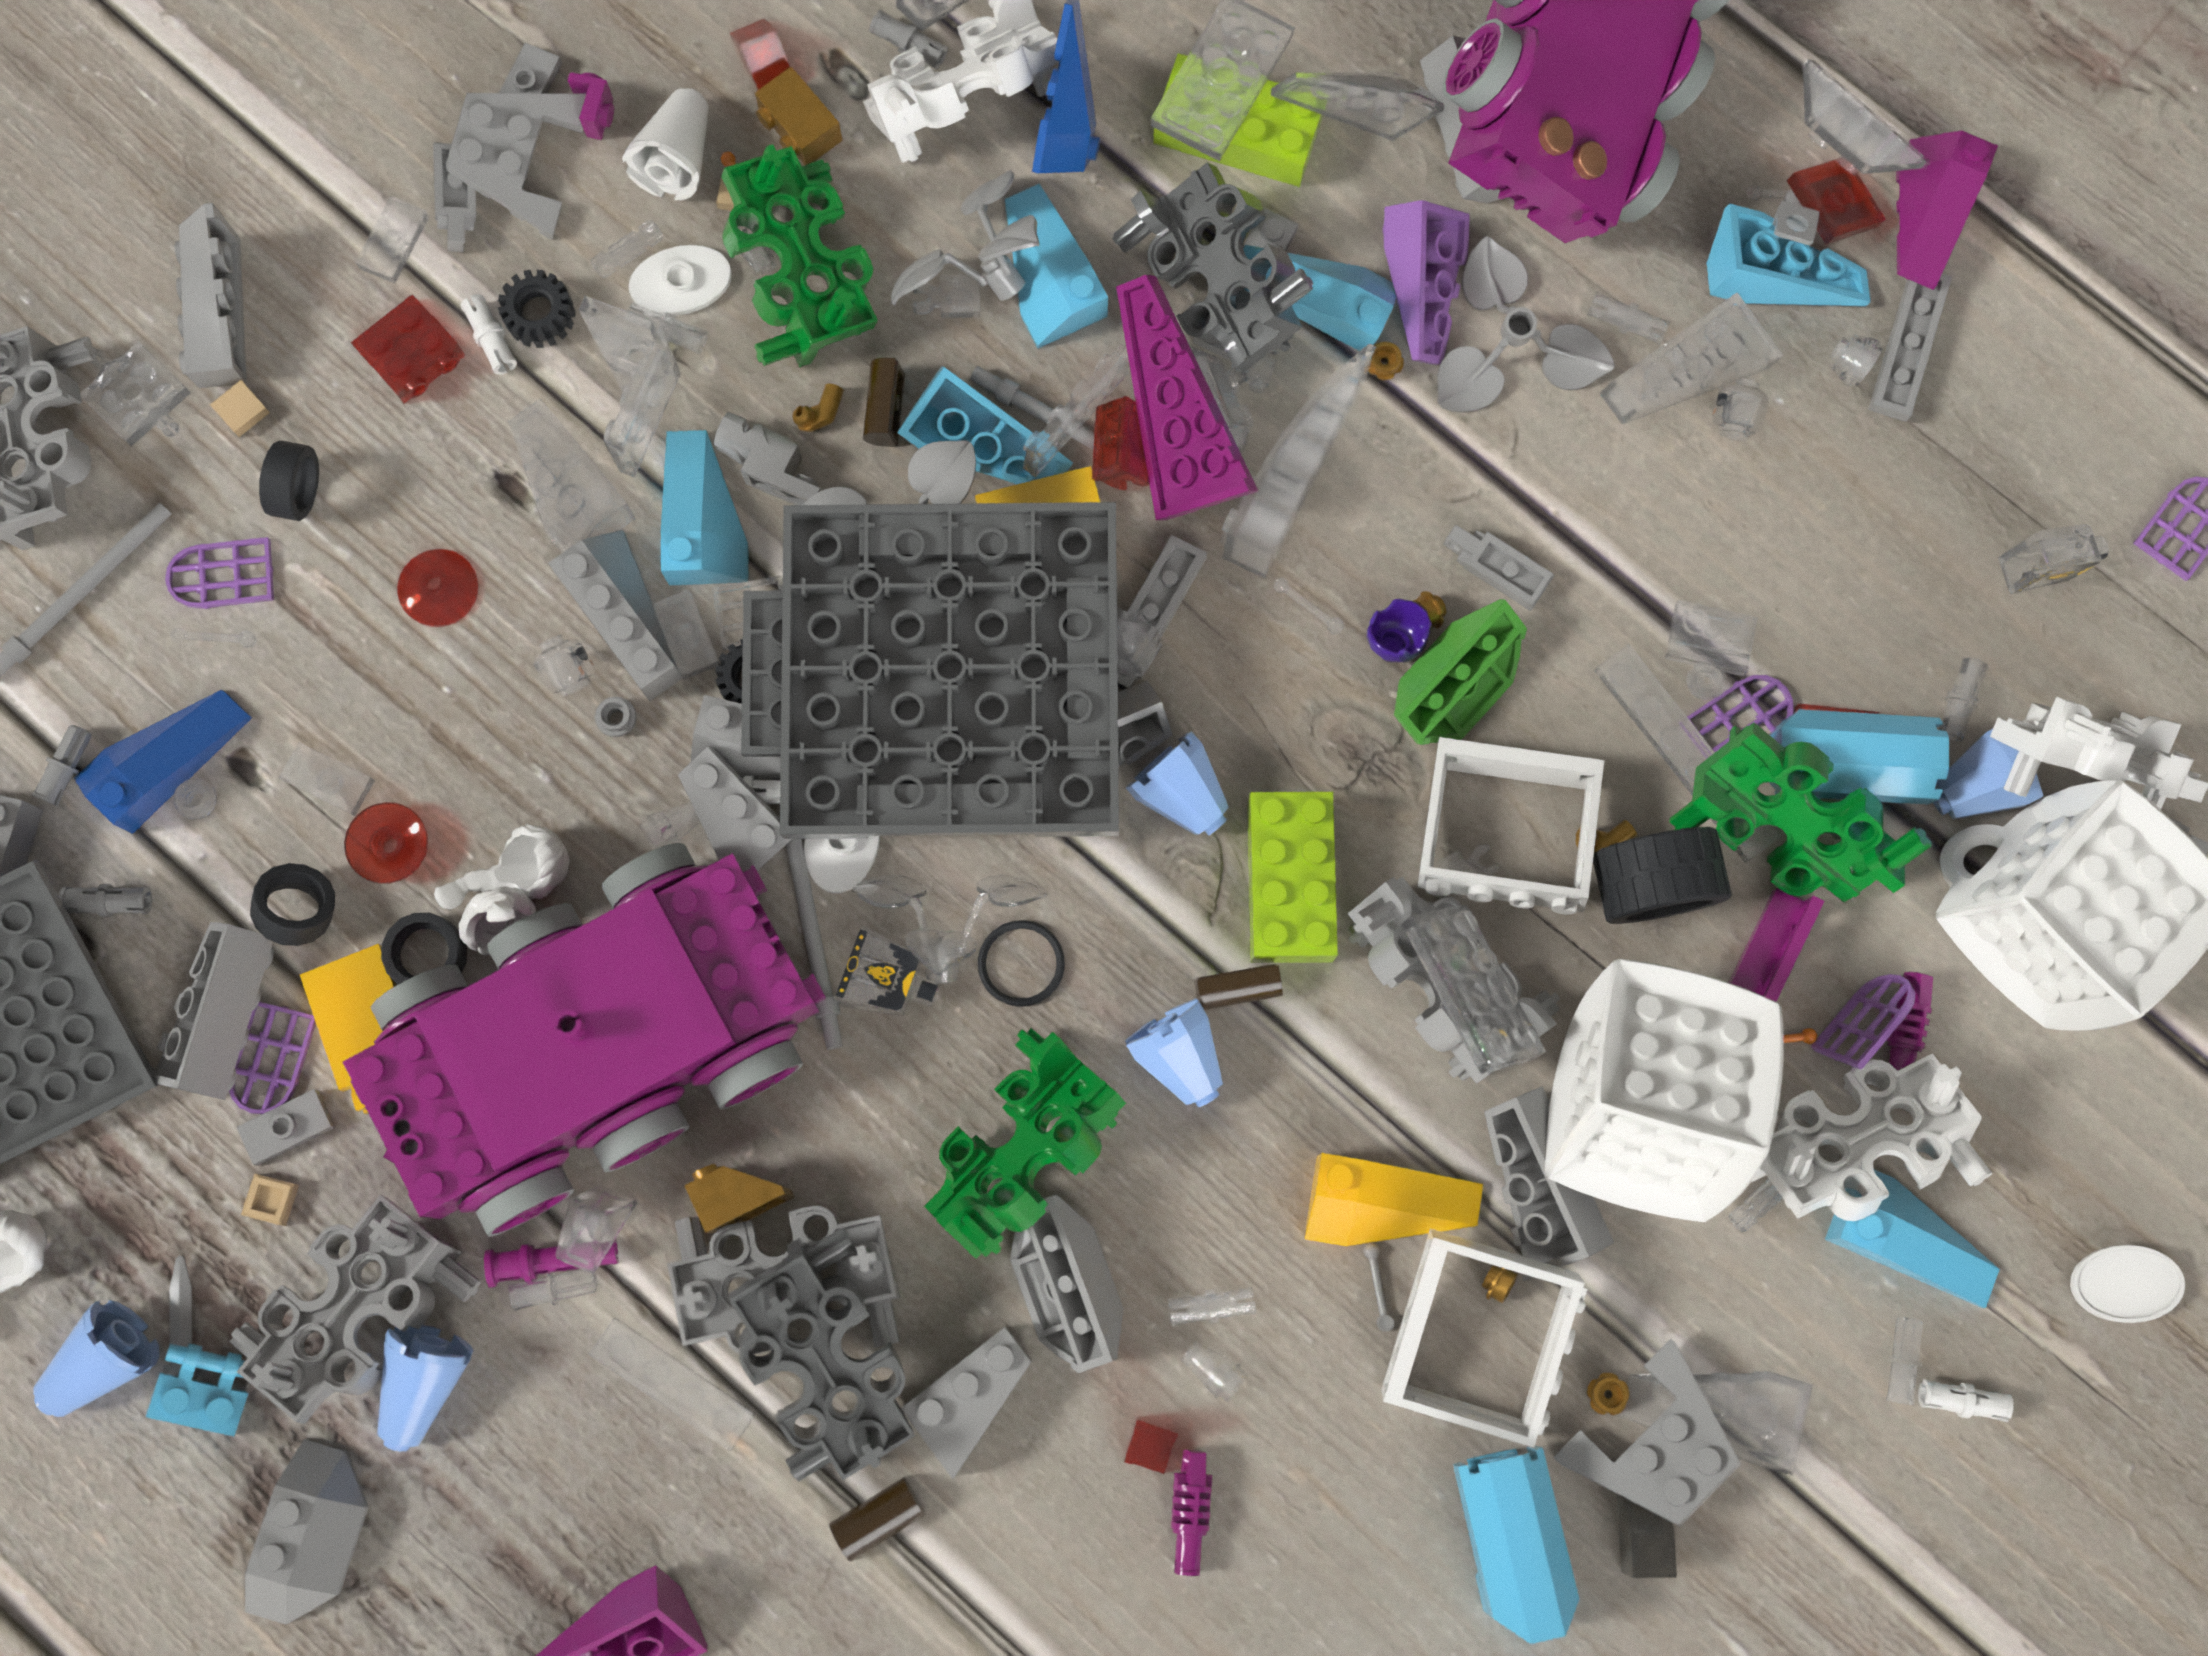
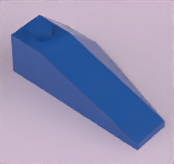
M1067 0L1064 4L1054 53V60L1059 61L1058 68H1054L1046 92L1048 100L1052 101V107H1047L1044 119L1040 121L1032 172L1039 174L1084 172L1090 160L1096 161L1100 147V137L1094 136L1097 123L1079 0Z
M221 689L105 748L74 779L83 795L113 825L133 834L243 728L252 717Z

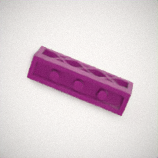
M1779 888L1774 889L1728 983L1777 1002L1825 901L1814 895L1803 901L1783 892Z

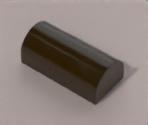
M876 358L870 363L863 440L875 446L896 447L898 445L899 434L897 432L900 429L905 373L896 358Z
M1276 964L1197 977L1194 980L1197 999L1204 1010L1283 996L1279 965L1276 966Z
M904 1476L830 1522L829 1528L840 1550L847 1560L851 1562L919 1520L926 1513Z

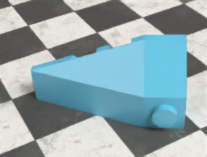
M1730 203L1724 209L1707 260L1711 296L1748 304L1867 306L1871 302L1866 269L1828 248L1819 251L1810 245L1776 236L1774 234L1775 226L1772 225L1774 218L1764 212Z
M1246 244L1243 247L1244 254L1249 260L1264 249ZM1287 252L1295 271L1303 269L1306 276L1310 277L1313 281V290L1292 305L1298 319L1365 354L1378 340L1394 307L1396 293L1393 282L1365 267ZM1272 266L1267 271L1266 279L1270 276Z
M706 430L668 431L666 433L661 517V572L669 586L749 583L748 542Z

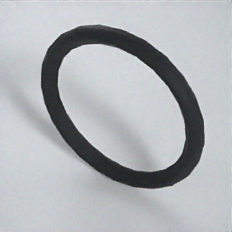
M1026 920L1011 921L993 930L984 940L978 956V973L986 990L995 999L1016 1007L1031 1006L1051 996L1058 988L1065 968L1064 953L1055 935L1046 927ZM1014 929H1028L1041 934L1049 941L1056 956V970L1051 983L1039 994L1028 998L1010 997L1000 992L993 985L987 973L986 959L991 945L999 936Z

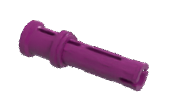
M610 1237L595 1241L536 1249L534 1245L522 1244L520 1249L496 1253L493 1249H486L484 1252L486 1282L489 1288L497 1287L498 1282L524 1279L526 1283L533 1282L540 1274L600 1265H615L619 1263V1258L616 1256L619 1255L616 1237Z

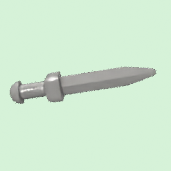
M178 1256L175 1260L169 1289L170 1343L187 1347L189 1343L192 1344V1287L185 1259L183 1256ZM170 1362L168 1365H163V1373L178 1376L181 1364ZM200 1368L195 1369L192 1377L193 1380L198 1378Z

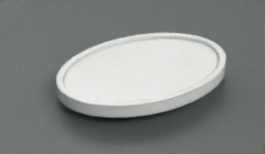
M698 245L677 246L660 251L644 260L631 275L629 292L634 303L646 312L661 316L684 315L701 310L718 300L729 287L732 272L728 260L720 252L712 248Z
M880 836L851 839H805L804 854L807 869L812 879L820 888L830 893H843L853 889L870 871L878 852Z
M2121 1245L2106 1247L2084 1257L2072 1272L2070 1287L2075 1300L2089 1313L2108 1321L2137 1323L2159 1318L2174 1309L2183 1297L2185 1279L2178 1265L2163 1253L2142 1246Z

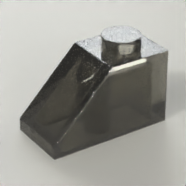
M1618 1494L1621 1572L1632 1578H1677L1673 1524Z

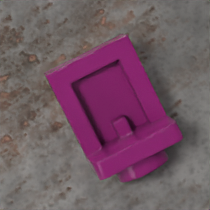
M570 72L567 81L572 93L586 94L579 116L586 137L602 140L605 127L611 126L614 117V105L612 104L614 98L607 80L590 72L583 74Z

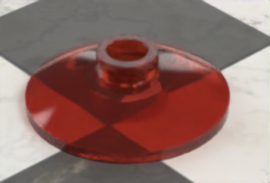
M446 549L428 550L412 558L403 568L397 585L398 599L403 610L416 622L430 627L448 626L465 617L473 608L479 590L478 578L472 565L460 554ZM433 578H440V584L437 588L428 589V583Z
M393 802L377 803L362 810L350 823L344 841L345 855L352 869L364 879L378 884L396 883L412 875L422 864L428 849V833L422 819L410 808ZM395 839L397 841L396 849L393 852L387 853L384 848L386 842Z

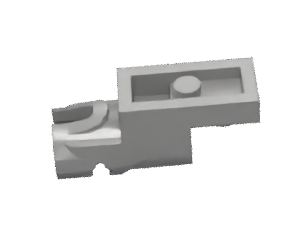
M727 412L724 415L717 429L714 445L717 446L716 450L725 453L743 465L740 471L747 485L793 505H803L810 497L821 491L818 483L812 478L803 474H797L794 477L802 456L798 445L791 438L763 427L762 424H754L753 429H750L746 418L731 412Z

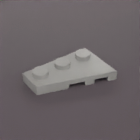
M711 745L707 746L678 774L718 860L733 853L743 872L749 870L753 865L758 871L791 840L784 839L780 835V818Z

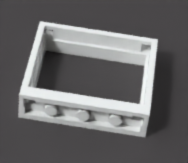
M1439 737L1417 888L1426 889V892L1436 896H1447L1450 893L1467 895L1470 900L1476 902H1490L1492 899L1509 901L1510 905L1517 908H1532L1534 905L1549 907L1553 912L1564 915L1584 912L1589 898L1604 760ZM1447 770L1585 789L1574 887L1570 888L1434 868L1433 864Z
M1430 1228L1381 1388L1383 1402L1534 1448L1538 1435H1543L1545 1427H1548L1550 1411L1546 1410L1550 1394L1556 1396L1561 1386L1563 1371L1558 1368L1563 1353L1569 1355L1574 1344L1575 1329H1572L1571 1326L1575 1313L1581 1314L1586 1305L1584 1299L1587 1289L1583 1288L1585 1283L1580 1274ZM1447 1251L1561 1285L1521 1419L1407 1385Z

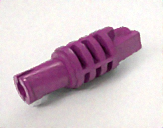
M1904 972L1903 977L1911 983L1916 995L1910 1012L1886 1040L1888 1042L1887 1046L1891 1047L1888 1063L1897 1071L1915 1063L1917 1054L1922 1053V1049H1925L1926 1043L1922 1042V1038L1927 1037L1928 1031L1924 1030V1027L1929 1026L1930 1019L1926 1017L1927 1014L1932 1013L1933 976L1919 972ZM1907 992L1897 1002V1009H1900L1907 999Z
M1183 1450L1181 1473L1174 1472L1170 1528L1176 1534L1174 1573L1177 1575L1200 1576L1202 1536H1206L1207 1531H1209L1212 1475L1206 1474V1453L1201 1450Z

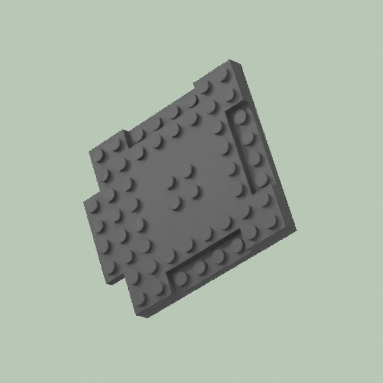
M1116 502L784 505L783 590L743 591L741 755L743 757H781L780 835L784 839L1035 834V837L1119 836Z

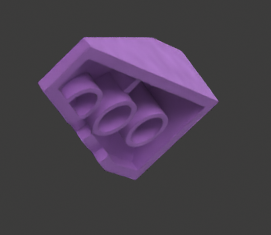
M1424 200L1385 207L1383 225L1384 250L1413 361L1440 365L1445 356L1452 326V319L1448 313L1451 300L1458 298L1461 287L1456 282L1459 266L1466 265L1469 253V213Z

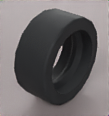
M282 440L273 443L264 458L259 478L260 504L265 514L294 521H301L307 517L314 504L319 484V462L314 448Z
M287 863L274 866L263 873L254 886L250 917L255 928L266 939L275 943L289 946L311 943L322 936L331 923L335 909V891L330 880L320 871L307 865ZM298 889L309 894L317 901L318 911L316 915L309 919L301 921L287 920L277 916L268 908L267 899L270 894L278 890Z
M430 912L412 913L400 918L388 929L382 942L381 960L386 973L396 984L399 985L414 977L403 967L400 959L401 949L405 940L413 932L421 929H432L439 932L446 939L449 951L445 965H457L462 974L467 963V945L460 939L459 930L450 921Z

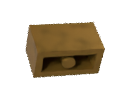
M792 66L755 92L759 108L755 112L762 125L768 131L774 129L781 137L779 142L783 149L792 146L797 157L804 165L813 163L843 141L839 121Z

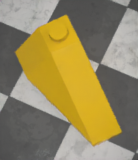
M1321 1153L1316 1158L1304 1239L1340 1246H1352L1429 1234L1430 1228L1442 1232L1478 1226L1483 1184L1361 1159Z

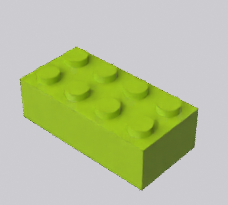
M1178 53L1155 118L1153 144L1300 187L1322 121L1326 97Z
M1250 792L1247 801L1250 963H1333L1338 956L1333 792Z

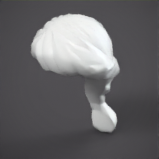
M527 823L525 826L512 831V837L507 840L505 848L499 857L498 865L492 866L488 870L479 869L468 872L464 877L457 879L455 882L435 888V900L441 908L455 909L461 905L469 891L475 892L480 890L484 892L502 886L520 889L530 900L535 898L542 899L547 897L548 893L562 883L567 876L570 863L568 851L558 835L550 829L532 826Z
M508 886L479 893L467 904L462 919L459 922L460 939L470 949L478 951L482 955H489L490 952L487 944L492 938L515 922L535 913V904L522 890Z
M14 1210L0 1211V1293L11 1287L21 1286L27 1279L33 1278L36 1272L41 1271L44 1265V1250L47 1244L45 1230L40 1222L31 1215Z

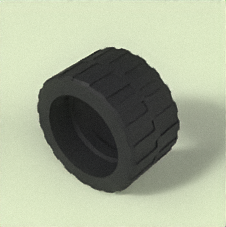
M1712 827L1682 828L1649 834L1599 849L1593 855V865L1605 919L1610 924L1635 923L1683 914L1727 901L1732 896L1718 832Z

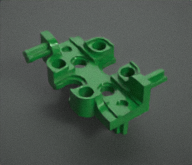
M768 145L763 156L725 167L721 176L734 205L722 235L724 246L730 258L750 251L755 247L764 246L775 251L781 262V268L778 272L759 278L753 284L756 291L751 301L761 319L767 324L776 327L786 325V333L754 345L757 352V360L759 363L762 362L763 366L792 356L795 357L799 367L809 365L813 362L819 349L874 329L878 322L864 293L873 274L872 262L865 248H862L860 244L848 247L842 251L830 250L823 245L818 235L820 227L835 224L837 220L845 215L844 205L837 191L829 184L833 179L830 174V165L822 159L801 166L792 146L776 151L774 145ZM809 203L817 204L822 210L812 208ZM780 205L785 206L791 211L793 219L789 222L777 220L772 213V208ZM738 226L747 227L753 234L740 231ZM843 272L853 274L857 280L847 278ZM812 275L820 276L825 280L827 290L824 292L813 291L807 284V278ZM772 296L782 297L787 304L777 303Z
M1755 722L1742 730L1738 726L1732 727L1729 742L1696 767L1692 801L1669 819V823L1675 827V830L1699 827L1710 818L1716 820V830L1719 839L1733 851L1737 850L1740 844L1750 838L1757 827L1762 825L1777 826L1786 833L1787 840L1767 856V863L1771 865L1770 881L1783 892L1793 896L1807 895L1821 886L1829 890L1844 903L1853 896L1856 898L1863 889L1876 880L1895 893L1905 886V865L1932 847V842L1926 838V832L1921 828L1916 829L1914 827L1896 841L1884 831L1883 805L1867 788L1863 789L1860 787L1839 802L1829 803L1818 799L1814 795L1813 790L1823 782H1828L1829 774L1834 770V764L1829 760V757L1818 747L1808 742H1794L1783 747ZM1765 782H1773L1779 785L1782 790L1775 795H1764L1758 790V787ZM1832 832L1839 835L1841 841L1835 845H1826L1821 843L1818 837L1823 833Z
M1032 1028L1027 1033L1023 1029L1019 1031L1017 1036L1020 1040L1015 1046L1030 1059V1069L1032 1072L1026 1069L1014 1071L1005 1077L994 1089L1006 1102L1002 1108L1016 1122V1131L1011 1140L1003 1146L991 1148L977 1135L971 1139L958 1126L941 1144L939 1160L946 1169V1179L940 1190L924 1207L975 1259L981 1253L985 1257L991 1252L995 1255L998 1254L1002 1249L999 1243L1004 1239L1001 1233L1006 1228L1012 1232L1028 1230L1046 1213L1044 1208L1048 1203L1034 1189L1035 1175L1042 1167L1052 1162L1061 1163L1075 1176L1079 1172L1083 1174L1100 1155L1102 1143L1097 1133L1100 1130L1103 1131L1107 1125L1113 1129L1117 1125L1114 1118L1118 1115V1111L1126 1104L1114 1089L1084 1065L1053 1032L1044 1039ZM1061 1116V1118L1053 1125L1051 1130L1049 1132H1046L1047 1126L1050 1123V1121L1056 1117ZM1003 1178L987 1193L988 1186L992 1181Z

